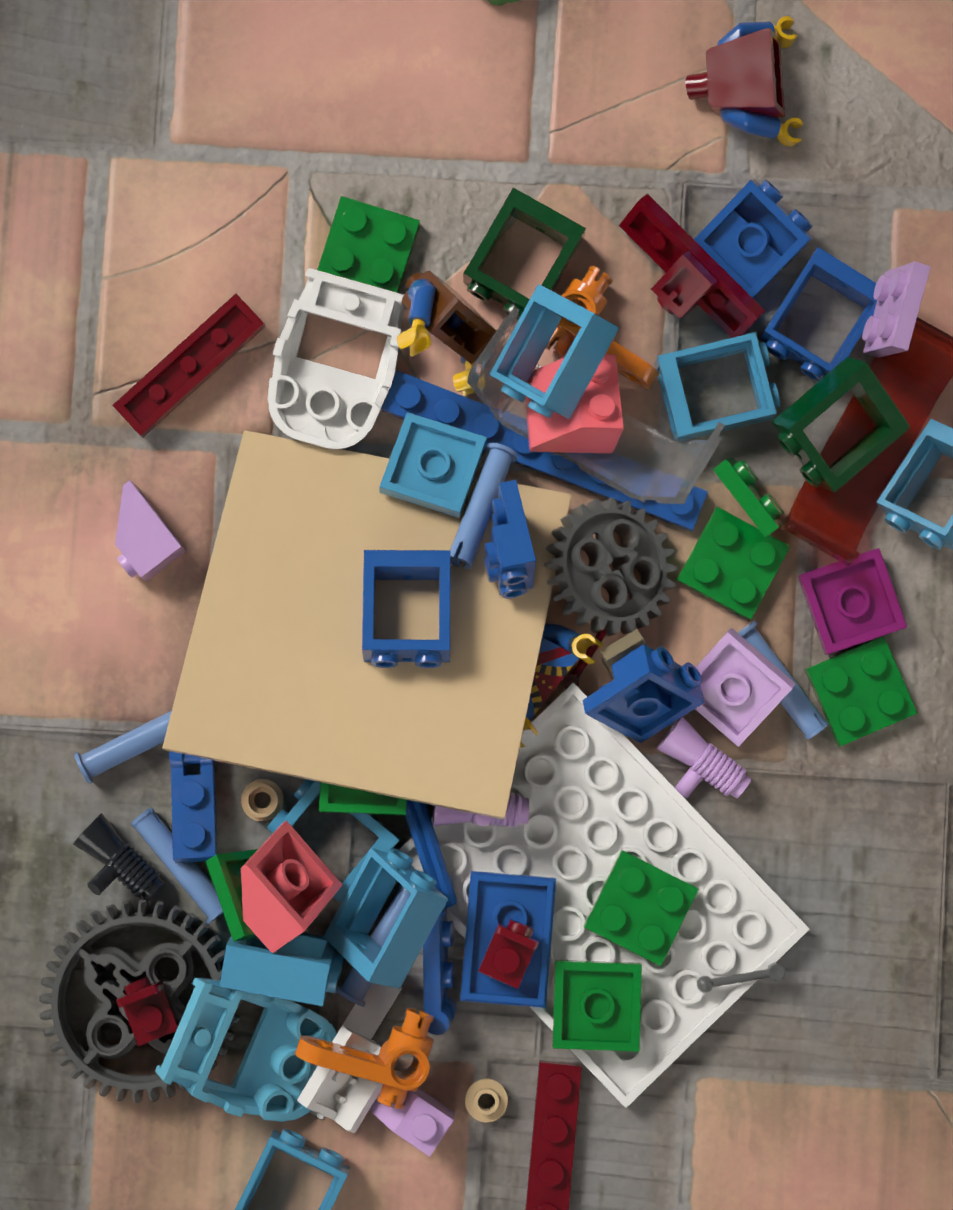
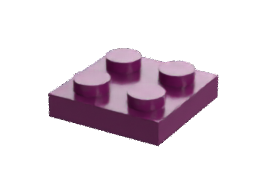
M880 548L797 576L825 655L907 628Z

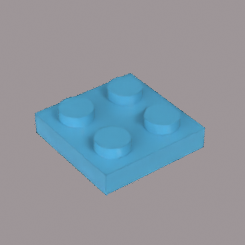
M407 412L380 483V493L460 518L485 450L487 437Z

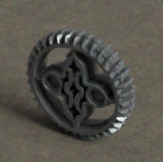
M145 899L139 901L138 912L134 913L131 900H126L122 902V915H119L114 904L106 906L107 920L104 919L99 911H94L90 914L94 927H91L86 921L80 920L76 923V927L81 937L72 932H67L63 936L65 942L71 948L68 949L61 945L54 948L53 952L62 959V962L49 961L46 964V968L55 973L56 978L45 977L41 980V985L53 990L52 993L39 996L40 1003L51 1004L52 1009L40 1013V1019H53L54 1025L43 1031L45 1037L57 1034L59 1041L50 1046V1050L54 1053L64 1048L67 1055L61 1058L59 1064L64 1067L73 1061L78 1066L71 1073L73 1079H77L83 1072L89 1075L84 1084L85 1088L91 1089L98 1080L102 1082L99 1091L100 1096H107L113 1086L117 1088L115 1094L117 1101H123L129 1089L132 1090V1100L134 1103H139L142 1100L144 1090H147L149 1100L156 1102L160 1095L159 1087H162L167 1098H171L176 1094L173 1081L169 1085L163 1082L158 1074L129 1075L116 1072L98 1062L99 1057L107 1059L123 1057L137 1044L124 1008H119L120 1011L114 1010L117 1005L116 999L126 994L124 986L137 981L135 977L146 972L151 984L163 980L180 1023L187 1006L178 999V996L189 985L195 970L191 952L193 950L198 952L205 962L212 980H221L223 967L220 961L224 960L225 950L216 954L212 948L221 941L219 935L212 937L208 942L202 937L209 930L210 925L203 923L197 930L191 927L196 920V914H188L184 921L181 922L178 920L181 914V907L176 905L171 909L169 916L164 915L166 908L164 901H158L153 913H150L149 902ZM131 926L157 927L172 932L183 939V944L167 942L157 945L149 951L140 963L118 947L107 946L97 950L92 948V944L104 935L117 929ZM163 957H171L176 960L179 965L177 978L167 979L162 976L159 970V962ZM80 958L85 959L83 977L86 986L103 1002V1005L92 1016L87 1025L86 1037L90 1047L88 1051L84 1050L78 1042L70 1025L67 1011L68 985L72 972ZM113 963L116 966L113 975L117 980L111 978L105 981L101 977L105 972L101 965L107 966ZM234 1014L230 1024H237L240 1017ZM112 1022L120 1027L122 1032L120 1043L114 1044L106 1041L102 1033L105 1023ZM228 1029L224 1040L232 1041L235 1033ZM165 1035L148 1043L159 1052L167 1054L174 1035L171 1038ZM221 1045L217 1055L224 1056L228 1049L225 1045ZM216 1059L211 1070H214V1068L218 1065ZM179 1085L183 1091H187L185 1087Z

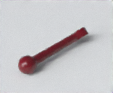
M605 628L595 636L600 642L603 641L607 634ZM595 644L589 646L586 655L592 658L599 646ZM580 660L572 674L564 677L563 686L565 689L572 683L577 687L579 686V677L587 666L586 662Z

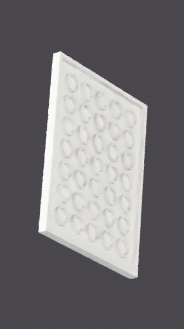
M572 683L532 722L538 730V735L536 736L531 730H524L522 733L521 742L525 747L519 748L510 793H514V795L519 793L521 798H529L528 824L519 823L518 827H508L507 825L502 827V825L491 826L489 824L488 826H481L479 824L473 825L472 822L433 827L457 898L456 904L447 908V920L454 922V928L464 938L466 936L471 871L556 878L546 1008L530 1007L552 1031L555 960L632 962L642 964L639 1052L570 1049L616 1099L627 1108L757 981L752 980L713 987L711 991L703 993L697 988V981L700 977L708 976L713 979L765 970L770 964L776 963L810 929L622 733L585 714L582 700L587 698V696ZM411 838L399 851L410 856L413 859L412 866L416 870L423 872L413 838ZM621 850L699 889L661 966L583 927Z

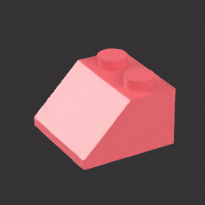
M604 355L570 419L556 412H553L551 418H548L529 408L528 404L531 399L527 396L525 398L530 452L613 453L624 429L616 355ZM564 358L534 370L527 383L546 393Z
M287 821L283 822L241 867L243 921L270 952L274 953L303 933L343 885Z

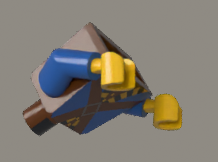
M432 271L413 274L406 282L405 290L407 292L401 301L410 311L408 321L412 328L397 336L399 348L404 349L409 346L410 357L428 349L431 346L429 331L461 356L460 362L465 364L466 370L453 375L455 389L458 392L462 391L464 396L480 391L484 386V380L477 365L481 364L483 351L500 333L460 294Z

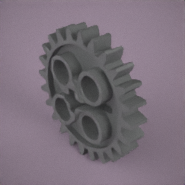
M598 498L587 503V506L582 504L574 508L573 514L570 513L560 519L564 527L560 526L551 532L559 542L546 546V550L555 555V559L544 563V567L555 570L556 576L547 580V584L559 585L560 591L553 597L554 601L566 599L568 604L563 611L565 615L575 611L579 613L576 625L581 626L591 620L592 633H597L605 628L607 636L615 635L620 630L624 635L633 632L635 627L640 629L650 624L649 619L656 618L662 614L658 606L670 602V598L663 591L674 588L676 585L672 580L666 578L668 573L677 570V566L666 563V557L675 553L674 549H663L661 545L668 537L667 533L659 535L654 533L658 520L655 519L645 523L643 521L645 516L644 508L631 513V501H625L617 507L615 498L605 500L603 503ZM613 531L620 536L621 547L614 541ZM580 550L585 551L588 555V566L581 560ZM610 563H611L612 566H613V569H612V570H611L610 567H609V564H610ZM634 568L637 569L641 575V584L638 583L634 577ZM601 586L609 594V603L605 602L601 596Z

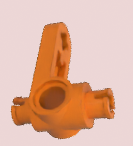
M590 266L583 280L573 279L561 296L599 316L608 302L603 293L613 280L604 272L600 279L596 281L600 269ZM562 317L546 349L550 350L553 344L558 341L553 348V353L563 357L566 349L571 342L573 343L581 327L567 322ZM614 340L611 342L605 354L616 355L618 373L645 389H651L659 376V372L649 363Z
M407 1008L403 1025L393 1026L389 1040L382 1045L378 1055L311 1036L300 1037L295 1055L308 1063L381 1083L383 1085L377 1101L389 1107L394 1103V1108L403 1109L408 1091H417L429 1074L430 1065L428 1057L434 1039L428 1036L427 1033L434 1017L426 1012L419 1011L418 1014L416 1009ZM405 1054L413 1055V1061L407 1069L402 1071L394 1069L399 1057Z

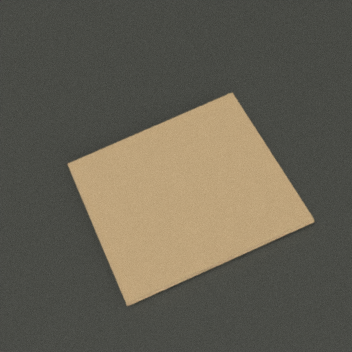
M244 430L162 747L163 750L505 820L553 585L547 584V580L555 576V570L544 567V563L555 559V555L548 552L546 546L559 542L551 532L560 526L564 527L560 519L568 515L572 494L517 484L536 559L533 588L527 589V592L519 597L506 599L499 595L496 582L489 583L484 557H486L485 543L491 542V529L493 525L490 516L473 560L472 568L464 569V562H461L460 568L451 564L450 662H441V666L436 668L417 667L415 662H398L396 667L378 668L372 666L371 662H364L362 653L364 550H450L479 476L475 475L461 517L457 518L380 493L379 486L389 458L343 449H329L303 441ZM375 580L374 639L439 640V580Z

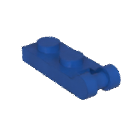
M169 751L173 861L175 863L206 861L218 854L215 761ZM200 764V775L186 776V765Z
M447 908L442 910L423 945L424 1012L434 1017L428 1030L433 1035L444 1034L448 1030L457 1011L456 1003L448 997V988H453L455 965L454 962H448V947H452L454 942V922L447 921Z

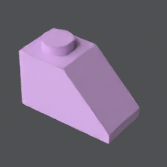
M130 480L125 483L122 489L115 545L122 554L117 560L131 578L138 574L142 579L148 581L187 550L139 488Z
M419 1088L417 1091H408L403 1109L394 1108V1103H392L391 1107L378 1102L376 1098L369 1110L391 1131L429 1157L454 1121V1112Z

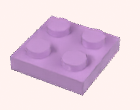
M914 261L888 270L884 275L880 276L874 289V299L877 300L874 315L868 318L863 330L862 338L866 341L863 353L879 358L908 351L931 266Z
M730 628L696 666L702 677L701 689L705 703L695 710L739 747L793 689L796 683L733 628Z

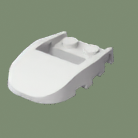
M308 268L305 274L308 281L299 300L294 299L288 312V319L280 338H277L273 351L275 360L273 375L269 380V412L277 427L294 439L329 449L347 448L361 441L372 429L386 395L391 388L398 360L399 346L397 344V336L401 333L404 304L401 301L404 295ZM308 313L387 335L376 379L298 358L297 353Z

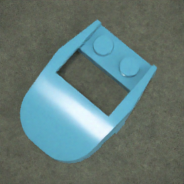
M194 978L192 984L195 985V988L162 1066L157 1065L155 1070L162 1081L169 1085L173 1081L185 1087L191 1096L205 1103L208 1101L223 1108L226 1113L242 1117L244 1113L260 1115L263 1120L285 1122L298 1119L310 1112L311 1110L303 1106L297 1099L316 1070L317 1065L298 1058L295 1055V1051L301 1036H311L332 1042L337 1035L333 1025L319 1014L291 1000L219 987L220 980ZM240 1000L262 1006L264 1010L231 1086L208 1079V1076Z

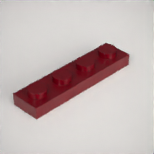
M648 193L638 200L619 224V227L665 273L688 251L707 269L718 282L696 304L731 338L744 335L765 312Z
M237 293L234 294L112 406L144 438L266 327L265 324Z
M539 1060L525 1210H569L582 1071L581 1064Z

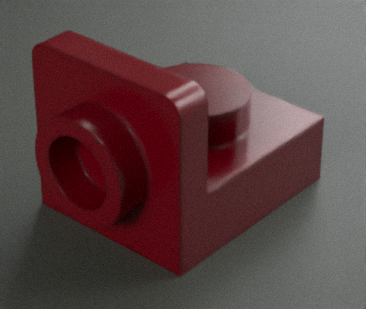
M688 251L673 264L651 290L658 296L657 300L660 306L668 313L675 314L680 319L691 312L697 306L696 303L718 281Z
M510 919L508 926L498 923L478 972L518 989L532 955L539 944L538 939L531 937L534 929Z
M145 977L124 986L126 994L116 999L119 1008H124L138 1046L177 1030L179 1021L163 980L151 984L149 978Z

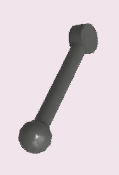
M772 963L765 970L713 979L708 976H702L697 981V988L699 991L707 993L713 987L769 977L774 981H780L785 976V969L779 963Z

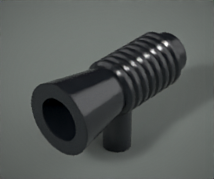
M103 813L73 843L77 848L105 864L87 883L88 888L96 895H101L118 878V881L122 882V885L126 886L128 890H131L130 892L135 894L136 898L142 896L148 901L165 883L159 878L160 872L156 871L152 864L147 863V860L143 859L139 852L134 851L135 849L130 847L129 843L125 844Z

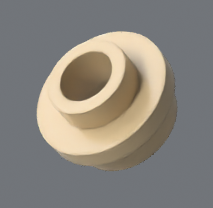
M258 779L245 787L241 797V804L244 812L251 819L268 821L275 818L282 810L284 796L280 787L273 781ZM266 792L270 796L271 802L267 808L257 806L255 798L258 793Z
M483 1078L475 1081L468 1088L465 1096V1105L467 1111L474 1119L480 1122H493L499 1119L506 1111L508 1096L505 1088L498 1081ZM488 1093L494 1097L495 1103L492 1107L483 1108L479 1105L478 1099L482 1094Z

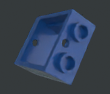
M817 247L759 339L766 343L769 353L782 360H786L789 357L802 365L800 371L803 374L819 382L849 356L863 334L868 318L874 315L877 300L874 299L876 283ZM811 276L864 308L830 363L777 331Z
M364 550L362 653L364 662H371L372 666L378 668L396 667L398 662H415L417 667L436 668L441 666V662H450L451 550ZM375 580H439V640L374 639Z

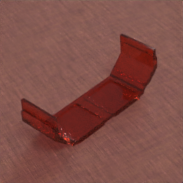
M918 317L908 351L879 358L874 357L869 365L911 427L835 493L821 486L814 488L805 480L781 529L847 566L851 565L860 555L856 550L867 525L879 506L876 503L905 459L939 396L953 377V337ZM854 394L820 452L821 457L828 466L834 463L876 426Z

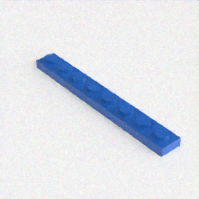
M396 370L391 388L381 408L383 412L403 420L408 412L487 437V444L498 443L514 450L518 455L516 464L603 498H615L616 503L619 504L631 501L632 509L639 510L644 508L645 514L691 532L694 529L708 493L706 490L611 453L530 452L526 420Z

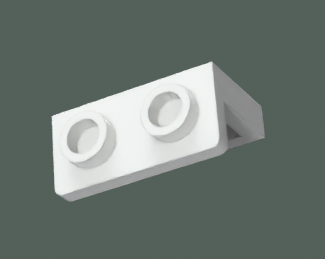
M341 1026L332 1041L333 1043L378 1055L381 1046L375 1041L344 1026ZM317 1066L297 1101L307 1109L334 1120L345 1130L355 1133L380 1093L383 1084Z

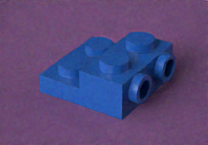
M756 179L750 180L694 238L752 298L814 239L808 232L813 227L810 221L797 209L789 213L779 203L783 195L766 179L761 184Z
M512 480L499 483L498 499L492 500L494 514L491 515L493 525L491 529V542L485 543L486 557H484L489 583L496 582L499 595L506 599L519 597L525 594L527 589L533 588L536 564L517 481Z
M644 644L611 665L614 680L603 685L599 690L582 700L586 715L639 743L649 739L705 703L701 689L702 677L693 664L688 662L681 666L674 662L672 655L664 647L653 650Z

